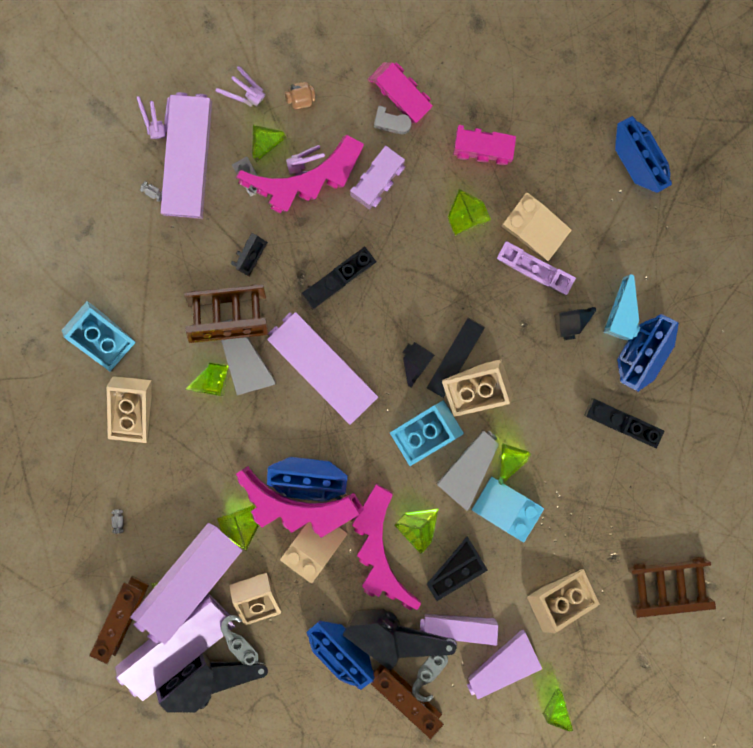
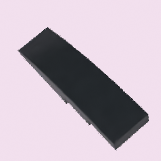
M469 317L467 318L428 384L427 389L444 398L446 392L442 380L459 373L485 329L484 326Z

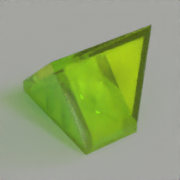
M253 125V159L258 162L287 138L285 133Z
M460 189L458 190L447 217L454 235L491 221L483 201Z
M209 363L208 367L186 390L224 396L229 366Z
M502 444L499 453L498 483L502 485L529 461L531 453Z
M254 505L217 518L221 532L245 551H247L259 527V524L254 521L251 512L255 509Z
M439 509L405 513L394 524L420 554L432 543Z
M558 688L546 706L543 716L548 724L571 732L573 728L562 691Z

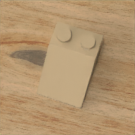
M527 192L501 226L546 261L551 259L572 231L547 207Z
M502 359L483 363L442 380L454 417L508 405L513 397Z
M113 376L106 387L108 439L147 443L152 400V380Z
M306 523L282 555L280 561L312 584L348 534L340 527L321 538L319 534L313 531L312 523Z
M584 569L548 584L527 596L542 631L550 633L558 632L600 605Z

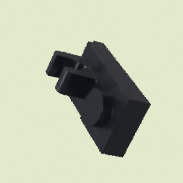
M251 233L243 248V252L237 251L236 253L240 256L238 261H232L231 265L237 267L236 270L250 276L268 242Z

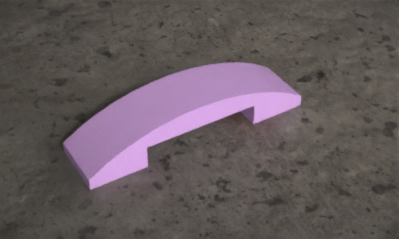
M505 241L497 257L499 261L564 295L568 294L576 279L574 276L552 267Z

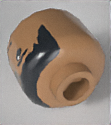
M307 82L289 85L288 92H285L287 104H291L293 109L311 107L312 102L315 101L313 86H310Z

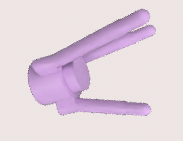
M240 66L237 69L252 86L249 88L234 76L231 79L247 91L245 94L247 99L216 88V92L243 102L250 107L253 105L258 107L266 95L262 92L263 89Z
M137 96L138 105L147 127V134L150 135L151 139L165 138L168 129L170 97L167 98L163 125L162 121H157L153 101H150L153 122L149 123L141 98Z
M317 145L297 155H292V158L286 159L289 173H295L296 176L308 172L302 171V169H305L304 163L322 158L325 154L321 153L304 159L303 156L318 150L320 146Z

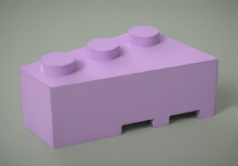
M385 146L372 162L367 172L361 176V180L356 187L353 186L350 190L351 196L369 210L372 206L376 208L382 200L380 195L383 191L388 192L394 182L391 180L395 175L399 176L406 166L403 165L405 159Z

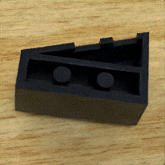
M468 536L427 583L436 601L488 571Z

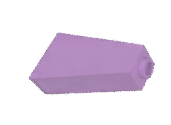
M425 614L424 619L420 620V631L453 638L456 641L497 645L498 623L495 618Z
M519 631L468 677L470 683L467 684L471 695L475 694L477 699H480L542 669L525 631Z

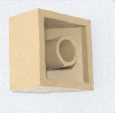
M267 573L229 585L232 603L244 626L282 613L275 590Z

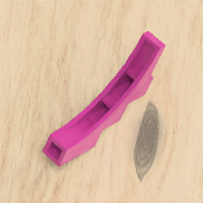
M345 135L337 148L324 162L313 170L299 176L271 179L239 170L235 178L239 180L238 184L248 189L250 186L256 188V193L266 198L269 195L268 204L272 205L270 209L281 214L282 211L288 212L297 192L300 198L309 201L310 199L315 200L325 180L327 181L326 184L332 188L344 187L364 144Z
M249 466L236 473L238 483L245 488L249 500L256 505V508L251 512L254 521L261 528L281 517L284 527L289 529L291 533L306 523L311 522L313 531L322 538L358 516L364 510L354 493L327 503L299 502L284 497L268 488L256 477Z
M376 483L363 505L364 510L352 523V526L355 527V532L362 536L368 535L357 553V557L360 558L358 561L368 567L370 564L373 566L362 583L364 592L372 597L374 595L379 597L382 591H385V595L390 599L395 600L397 598L402 601V605L405 608L418 610L421 600L411 594L398 581L385 555L382 538L383 522L393 493Z

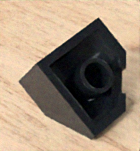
M596 307L555 314L558 338L563 337L564 341L576 339L575 335L583 331L596 312Z
M416 342L413 345L408 343L402 352L405 354L403 362L407 385L412 388L417 378H419L435 356Z

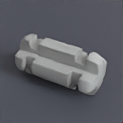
M145 181L141 185L140 191H144L147 196L152 199L156 198V201L160 202L162 200V191L160 192V189L152 184L148 185V182Z
M120 509L112 510L111 512L113 514L112 528H114L112 533L114 534L124 531L122 529L123 516H121L123 511Z

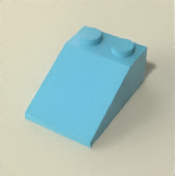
M631 274L622 279L603 331L606 334L623 340L633 339V336L636 337L640 329L638 325L639 314L634 275Z
M88 301L85 302L62 329L65 339L110 372L136 343L103 312Z
M444 400L390 432L409 466L464 434Z
M491 476L471 510L520 541L525 542L544 508Z

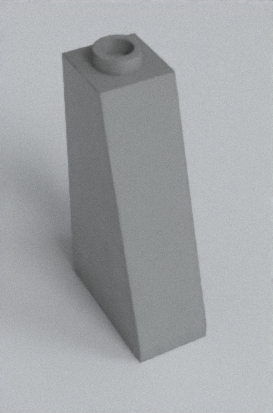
M233 319L225 320L222 322L233 321ZM248 337L221 340L237 395L277 384Z
M482 431L436 483L467 511L499 446V443L496 442L498 438L491 431L487 433Z

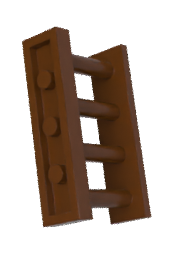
M264 284L185 293L188 307L193 306V325L186 326V335L189 343L268 335L266 318H260L259 299H266ZM251 300L252 319L241 320L240 301ZM232 302L233 321L221 322L220 303ZM212 304L213 323L201 324L200 306Z
M693 557V561L648 566L645 563L633 564L634 567H630L628 570L631 574L637 575L640 602L638 606L633 607V615L640 618L716 609L715 601L706 595L703 568L711 566V562L704 559V557ZM686 568L696 569L697 600L689 601V598H687L684 569ZM676 570L679 595L677 602L670 603L667 600L664 571ZM656 572L659 594L658 604L650 605L647 601L644 573Z
M131 576L128 584L123 583L92 648L90 657L108 664L111 656L117 655L133 621L131 615L140 606L150 585L149 583L134 576Z
M380 664L373 671L375 679L371 685L431 739L444 725L439 720L442 712L430 701H419L412 693L413 686L394 668L389 671Z

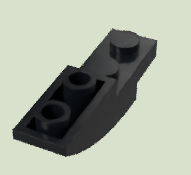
M364 246L334 268L333 271L302 292L301 296L310 308L314 310L354 281L377 261Z
M591 398L584 414L585 417L656 449L665 432L594 398Z

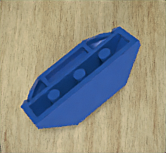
M633 116L617 124L615 150L634 183L656 193L671 186L669 163L650 130L642 123L636 121V118Z
M663 314L639 324L638 335L628 340L617 359L620 382L637 392L656 379L675 347L679 323Z
M289 457L268 466L267 485L288 498L326 502L339 495L346 494L348 476L330 461Z
M318 621L306 632L307 636H309L312 652L340 681L362 690L375 679L370 655L342 635L345 630L342 624Z

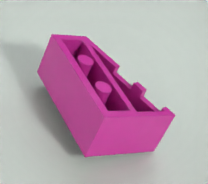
M384 62L368 80L371 83L375 82L382 90L381 93L384 96L387 95L394 103V106L401 113L407 115L411 122L417 123L433 107L429 102L431 99L426 93H420L416 88L418 86L412 78H407L403 74L404 69L398 63Z
M458 125L453 155H456L457 159L469 160V157L477 158L476 161L478 162L494 160L496 164L508 165V162L511 163L513 161L516 136L498 132H481L482 129L475 128L474 131L465 130L464 126Z

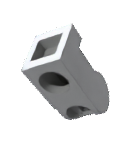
M378 106L374 128L406 134L411 129V119L404 114L399 116L386 113V107Z
M247 156L232 164L236 174L239 170L257 176ZM252 186L249 189L246 188L250 197L256 194V188Z

